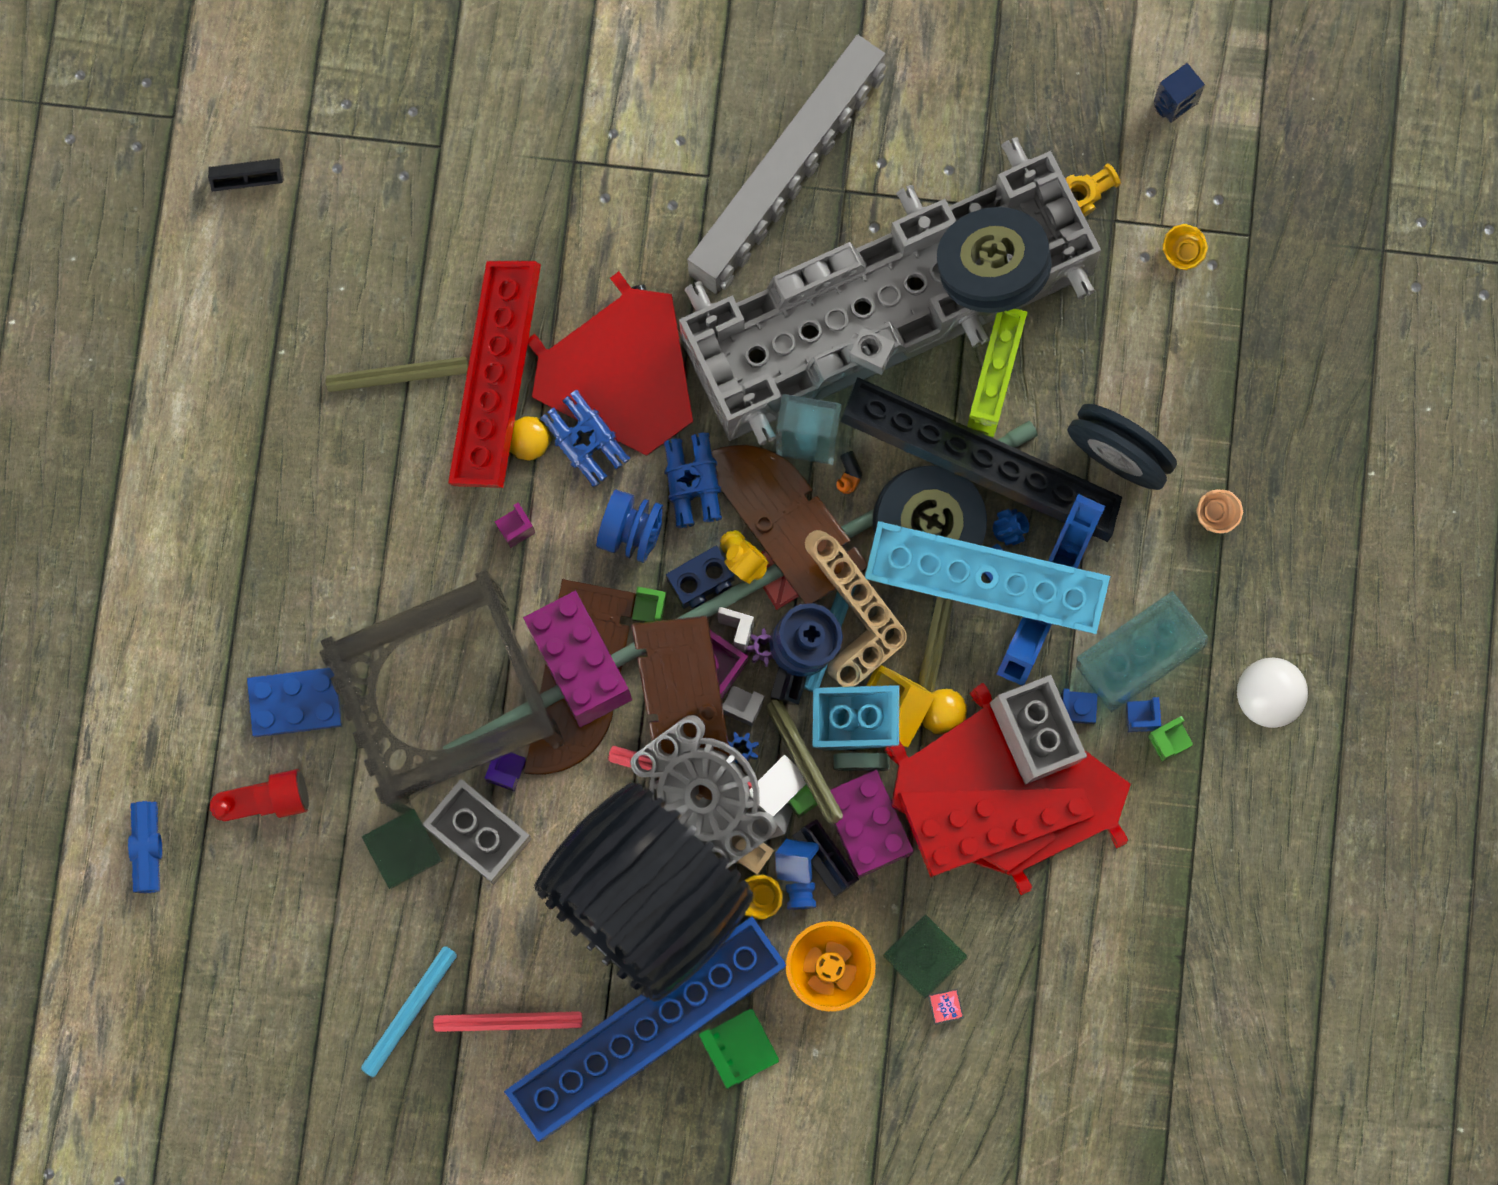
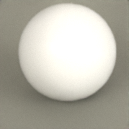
M1273 657L1264 658L1252 663L1244 670L1238 682L1237 698L1242 711L1250 720L1264 727L1277 728L1290 724L1300 716L1307 703L1308 687L1301 671L1289 661Z

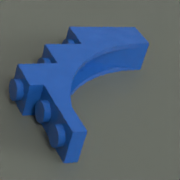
M1078 494L1048 561L1078 568L1105 506ZM1022 617L997 675L1021 686L1025 685L1052 624Z

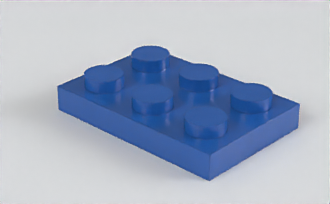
M335 667L247 678L252 735L254 738L342 727L337 671Z

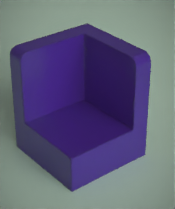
M497 745L486 772L485 780L515 792L526 763L525 757L508 752L503 747Z

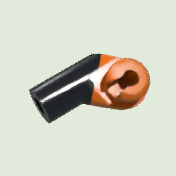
M853 451L846 452L840 456L845 472L841 479L837 480L836 487L838 491L844 494H850L856 490L862 478V471Z

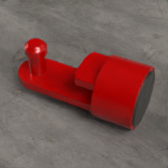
M299 769L271 774L267 782L219 792L210 801L211 814L220 821H230L257 814L264 816L273 813L278 818L306 813L309 808L306 783Z

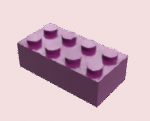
M576 590L523 617L532 639L579 727L632 701L628 686Z

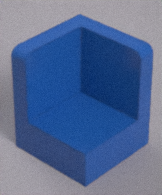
M1153 697L1148 701L1126 702L1128 732L1154 731L1161 727L1159 697Z
M786 839L775 852L777 879L809 884L812 880L811 859L819 850L818 843Z

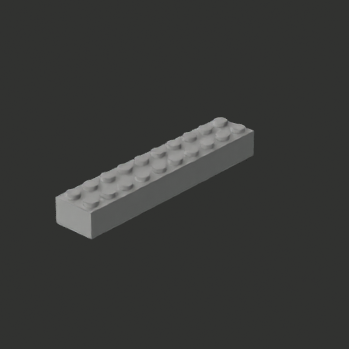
M857 34L689 256L687 261L690 277L697 282L701 281L704 287L716 295L721 288L726 290L735 277L732 275L738 266L742 268L751 256L749 251L755 243L760 245L768 234L766 228L772 221L776 223L785 211L783 206L787 200L795 199L802 188L800 183L806 176L810 178L819 165L817 161L821 155L824 154L826 156L835 145L833 139L839 132L843 134L852 122L850 117L854 111H861L869 99L866 95L872 87L877 89L885 78L883 73L886 68L884 64L886 53Z

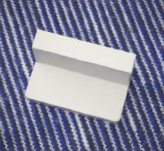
M719 607L718 622L738 628L734 639V647L746 654L750 635L754 628V617Z
M786 755L758 780L760 789L759 809L762 812L771 814L773 817L806 784L798 767ZM752 787L750 788V798H751V799H753V789H752Z

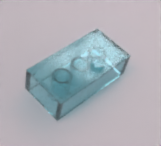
M782 394L776 432V453L783 457L833 465L839 435L842 403Z
M1171 591L1080 654L1076 660V667L1112 713L1207 646L1208 636L1176 594Z

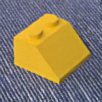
M880 665L873 671L866 686H899V741L903 746L909 747L936 695L910 679Z

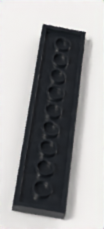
M857 377L840 422L1064 523L1068 518L1077 495L1080 494L1105 506L1092 536L1106 542L1112 537L1122 496Z

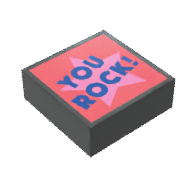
M958 989L928 995L934 1025L964 1019Z

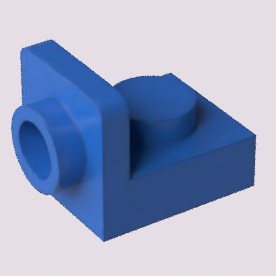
M1070 689L1062 690L1061 698L1072 723H1096L1098 693L1071 692Z

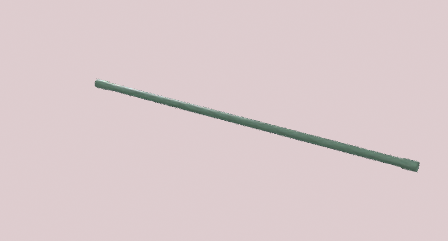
M1028 421L1011 430L1004 437L998 439V441L1017 448L1038 436V433L1032 422ZM874 509L841 527L849 538L873 526ZM773 564L767 568L765 575L761 579H754L750 584L743 581L676 619L707 616L708 618L716 614L719 607L726 608L784 575ZM635 642L613 653L611 657L617 668L647 651L646 649H636ZM556 685L470 734L457 738L443 746V749L450 762H453L473 751L478 745L564 697Z

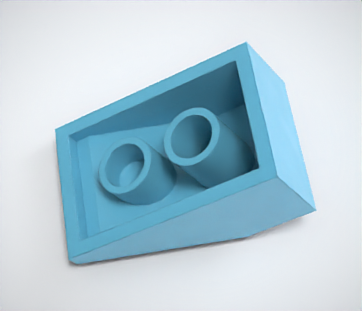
M898 685L813 688L814 748L828 751L899 746Z

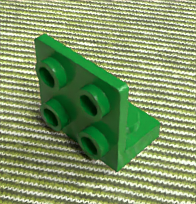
M749 1009L711 1030L707 1029L699 1034L727 1090L779 1062V1058L753 1009Z

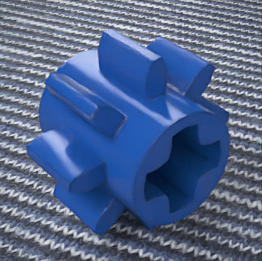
M1006 509L997 513L999 520L993 523L995 537L1000 542H1005L1006 546L1024 542L1023 534L1029 531L1027 517L1022 512H1017V509L1011 511Z
M734 732V740L732 743L729 742V745L733 748H740L742 744H745L746 751L749 753H743L742 756L747 761L750 758L758 760V755L753 753L752 749L757 748L759 743H751L749 741L750 733H747L743 738Z

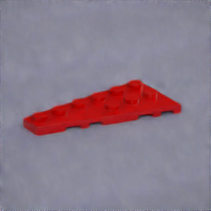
M1084 788L898 793L930 878L1095 816Z

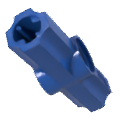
M141 801L130 803L131 835L128 838L129 859L132 862L133 892H160L159 860L162 859L163 848L161 834L158 833L157 802Z

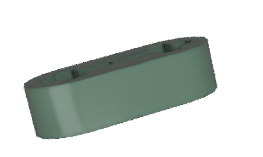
M838 753L833 755V769L836 771L890 770V757L886 753Z

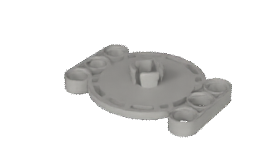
M689 715L635 753L630 762L631 768L637 776L651 777L650 790L653 792L651 799L654 801L658 798L664 799L666 801L664 809L669 813L675 810L680 812L681 817L679 821L688 829L692 825L697 827L698 830L694 835L702 842L710 840L714 844L711 851H717L729 860L726 866L728 868L768 840L776 830V821L771 814L758 812L760 789L756 774L749 762L739 751L730 745L712 738H703L705 733L703 721L697 716ZM684 723H692L696 726V737L690 738L685 735L683 731ZM663 739H669L674 743V753L667 754L662 750L661 741ZM706 744L705 748H700V745ZM714 746L725 750L731 755L727 756L720 751L714 750ZM641 755H646L652 760V769L645 770L640 767L638 759ZM735 759L744 767L747 775H744L742 769L734 761ZM749 781H751L753 789V799L750 798ZM699 785H704L710 789L713 797L712 800L701 798L698 801L695 796L700 793ZM753 807L752 812H747L748 808ZM762 819L766 821L769 826L768 833L761 834L757 832L754 826L755 820ZM739 835L745 839L746 848L744 850H738L733 846V836Z

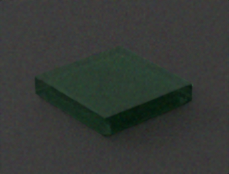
M414 808L362 836L389 889L442 862Z
M926 914L883 954V957L924 999L968 958Z

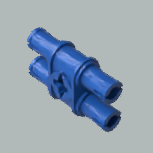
M575 390L570 395L577 404L568 396L563 399V403L567 405L578 419L575 427L569 428L555 408L547 412L554 420V423L546 414L540 420L556 438L554 440L555 446L561 448L571 461V466L575 469L579 468L594 488L600 482L593 473L597 475L600 481H604L608 476L592 458L593 452L602 450L616 470L623 466L616 455L625 464L631 458L615 440V431L609 429L599 416L600 412L596 411V409L592 410L579 394V391ZM582 432L586 434L592 432V435L589 437L591 442L589 445L584 443L578 445L582 439L580 436Z
M698 433L699 437H697V434L691 436L695 460L689 464H685L682 439H671L672 443L669 440L664 442L668 464L664 473L668 479L670 493L668 500L674 505L676 528H687V524L689 527L695 525L691 507V500L695 497L701 498L704 522H714V518H716V521L722 519L718 494L721 491L716 471L718 463L715 458H712L709 433Z

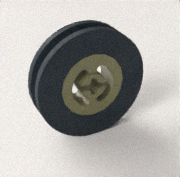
M984 208L961 217L946 230L937 248V264L941 282L946 293L959 305L977 312L997 313L1022 306L1043 289L1051 273L1052 262L1046 232L1033 217L1012 208ZM1007 254H1011L1013 256L1009 262L1007 259ZM979 257L982 264L980 266L975 264Z
M929 465L905 470L885 485L876 500L872 519L874 537L878 521L912 529L911 516L913 510L918 504L930 500L932 506L922 509L918 513L922 516L933 515L932 521L934 523L945 525L943 509H945L948 515V527L943 537L981 546L983 544L987 529V513L979 491L970 480L942 467ZM920 517L914 518V525L918 531L937 534L942 531L935 526L926 527L928 522Z

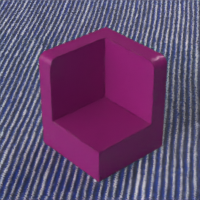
M519 503L513 505L515 510L495 521L496 526L510 548L535 534L532 523Z

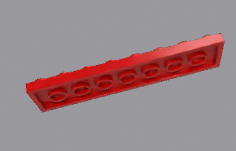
M486 261L448 481L453 486L503 488L541 269V264L536 261Z

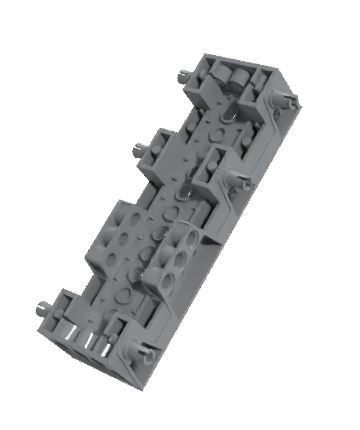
M1018 137L1012 138V143L1009 140L1004 142L1001 147L1007 155L1012 168L998 174L995 186L951 206L948 205L946 199L923 207L913 185L906 186V192L902 188L896 195L899 197L907 216L892 222L891 233L858 248H855L851 242H848L782 272L772 278L766 290L736 303L733 295L719 302L711 303L701 281L694 283L695 290L692 284L687 286L685 292L688 294L695 312L679 319L680 340L728 440L731 441L754 431L759 445L767 444V439L763 432H765L769 442L777 437L769 424L770 422L853 385L857 377L864 380L877 374L850 361V350L847 349L848 344L854 333L859 335L862 327L895 342V350L885 370L965 333L973 348L978 347V343L983 345L989 341V337L986 335L982 325L995 320L997 313L973 311L952 300L943 288L937 264V248L943 234L955 221L971 212L991 207L1016 209L1033 217L1046 232L1052 262L1049 279L1043 289L1033 299L1015 309L1024 307L1069 285L1073 286L1078 299L1085 298V294L1089 296L1094 293L1095 289L1092 287L1088 277L1094 274L1101 248L1051 150L1032 159H1027ZM1007 254L1008 262L1013 257L1011 254ZM980 257L975 263L979 266L982 265ZM917 277L923 281L924 286L922 289L914 291L907 286V281L910 278ZM860 301L869 303L871 306L870 312L865 315L858 314L854 309L856 303ZM813 325L816 327L818 335L813 339L805 338L801 332L805 326ZM867 344L861 351L865 355L872 356L877 353L878 349L872 344ZM755 349L762 350L766 357L762 362L754 363L749 359L751 351Z

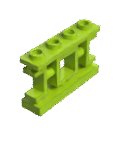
M1019 309L997 312L967 424V427L992 438L995 436L1027 316V311Z

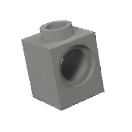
M862 327L859 335L854 333L848 344L847 349L850 350V361L882 375L895 350V342ZM867 344H872L877 347L878 351L876 354L868 356L861 349Z

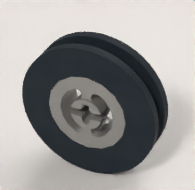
M1082 405L1077 414L1079 419L1073 420L1067 428L1069 436L1077 446L1095 461L1120 477L1148 489H1162L1167 482L1166 474H1171L1177 466L1176 458L1171 451L1151 433L1128 418L1099 405Z

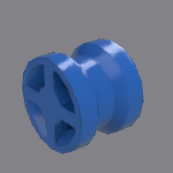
M815 883L787 884L786 892L789 894L787 909L802 910L816 908V900L813 899Z

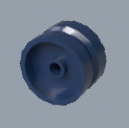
M813 603L799 604L790 609L772 630L769 642L771 655L777 665L787 673L799 677L811 676L823 670L833 660L841 648L843 636L840 623L828 609Z

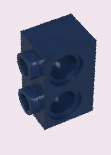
M1186 63L1160 82L1154 98V107L1161 117H1166L1172 123L1198 104L1205 84L1191 66Z
M717 545L666 574V580L683 609L689 606L691 609H694L707 601L705 597L714 592L718 595L732 587L731 582L735 581L734 574L725 564V558ZM712 566H717L723 571L722 575L717 579H711L706 574V571ZM685 581H693L697 584V589L693 593H685L681 590V585Z

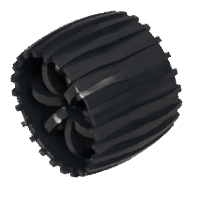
M631 782L601 802L574 827L542 869L534 883V889L538 892V896L541 899L548 897L545 905L550 910L556 907L560 911L557 914L560 922H564L567 919L574 926L571 930L574 936L581 933L590 941L586 946L589 951L596 947L605 956L602 963L606 966L611 963L615 964L620 969L617 972L618 977L625 979L629 976L633 980L630 983L633 989L639 990L643 987L641 994L657 1002L689 980L715 955L745 915L753 900V892L749 889L750 886L746 881L738 882L741 878L738 870L729 871L726 867L729 863L726 856L718 859L711 851L714 844L710 840L704 844L694 835L698 830L697 827L692 825L688 829L679 821L681 817L680 812L675 810L669 813L664 809L666 805L664 799L658 798L654 801L651 799L653 796L651 790H643L642 785Z

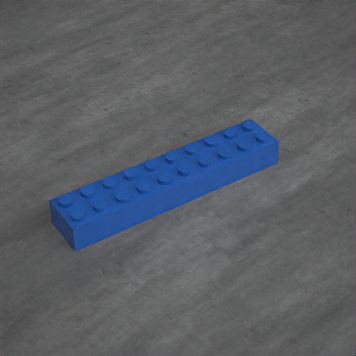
M752 916L737 926L715 955L689 980L672 993L657 1002L641 994L506 1089L504 1093L537 1141L541 1143L784 971L786 963Z

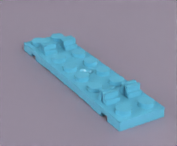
M880 521L877 524L865 574L867 580L1097 634L1110 580L1108 575ZM984 572H990L993 575V580L990 583L982 581L981 576Z

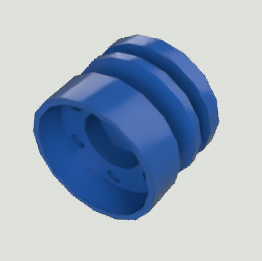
M615 489L601 522L596 547L615 554L623 542L626 543V558L630 559L636 547H638L636 559L638 562L645 563L648 555L654 549L661 531L663 504L656 502L650 514H648L649 500L644 499L638 510L633 509L634 495Z

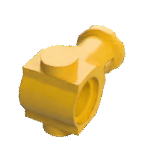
M1109 163L1104 165L1103 170L1091 177L1088 174L1075 177L1073 174L1065 178L1072 192L1079 191L1085 197V199L1077 201L1084 217L1096 209L1093 203L1101 199V193L1113 186L1117 188L1121 185L1117 172Z
M737 530L728 531L721 537L720 548L727 558L724 562L735 575L748 584L754 579H761L765 575L767 565L769 564L768 560L755 546L745 540L741 532Z

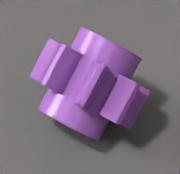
M763 628L761 631L762 635L758 637L753 634L750 635L754 645L748 646L747 652L755 653L752 659L753 663L762 660L765 667H768V660L773 658L771 652L769 653L766 650L763 653L759 652V644H767L770 642L771 637L766 634V630Z

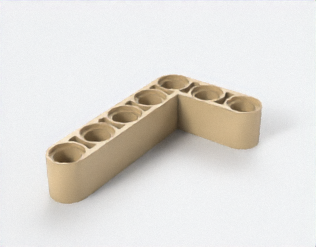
M815 530L806 537L805 548L867 629L835 656L828 665V674L842 687H854L905 644L907 633L839 542L826 532ZM826 539V548L818 552L817 546L819 542ZM843 562V570L841 573L835 574V566ZM860 584V592L856 596H851L852 588ZM877 606V614L872 618H868L870 609ZM894 628L893 636L889 640H885L886 632ZM872 647L871 655L863 659L865 649ZM849 666V673L845 677L840 678L841 670Z

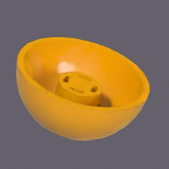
M820 922L806 928L795 938L786 958V974L794 993L807 1005L822 1011H840L855 1005L867 994L875 977V957L869 942L858 930L841 922Z

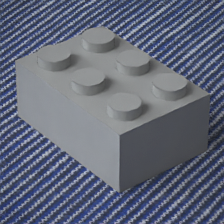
M1051 675L1000 694L990 702L1025 785L1076 765L1087 757Z
M462 779L458 781L422 824L431 834L493 885L532 840L527 832Z

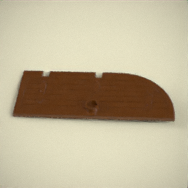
M732 445L711 450L712 458H715L718 463L716 471L718 485L721 486L722 493L804 604H815L835 591L836 588L807 552L805 540L815 530H821L831 535L839 542L842 548L850 543L851 540L818 496L808 501L805 496L811 493L813 489L797 468L779 454L761 447ZM826 539L819 542L817 546L818 552L826 548ZM856 547L846 552L861 573L867 570L868 562ZM843 562L835 566V574L841 573L844 568Z
M562 579L558 599L576 590L610 655L626 647L630 626L619 623L621 616L632 618L636 593ZM546 664L540 694L557 685ZM622 666L618 668L620 673L622 671ZM564 698L536 713L524 774H553L582 762L599 746L605 737L614 710L582 727H579Z
M707 616L632 624L635 648L646 649L647 656L637 657L646 711L648 715L658 714L657 721L649 722L652 741L684 717L694 715L699 717L705 725L703 738H712L729 745ZM684 723L683 731L685 735L690 738L696 737V726L692 723ZM663 739L661 741V748L665 753H674L675 746L671 740ZM701 744L700 748H705L706 744ZM714 746V750L720 751L727 756L731 755L725 750ZM699 785L700 793L697 796L712 800L713 797L710 789L704 785Z

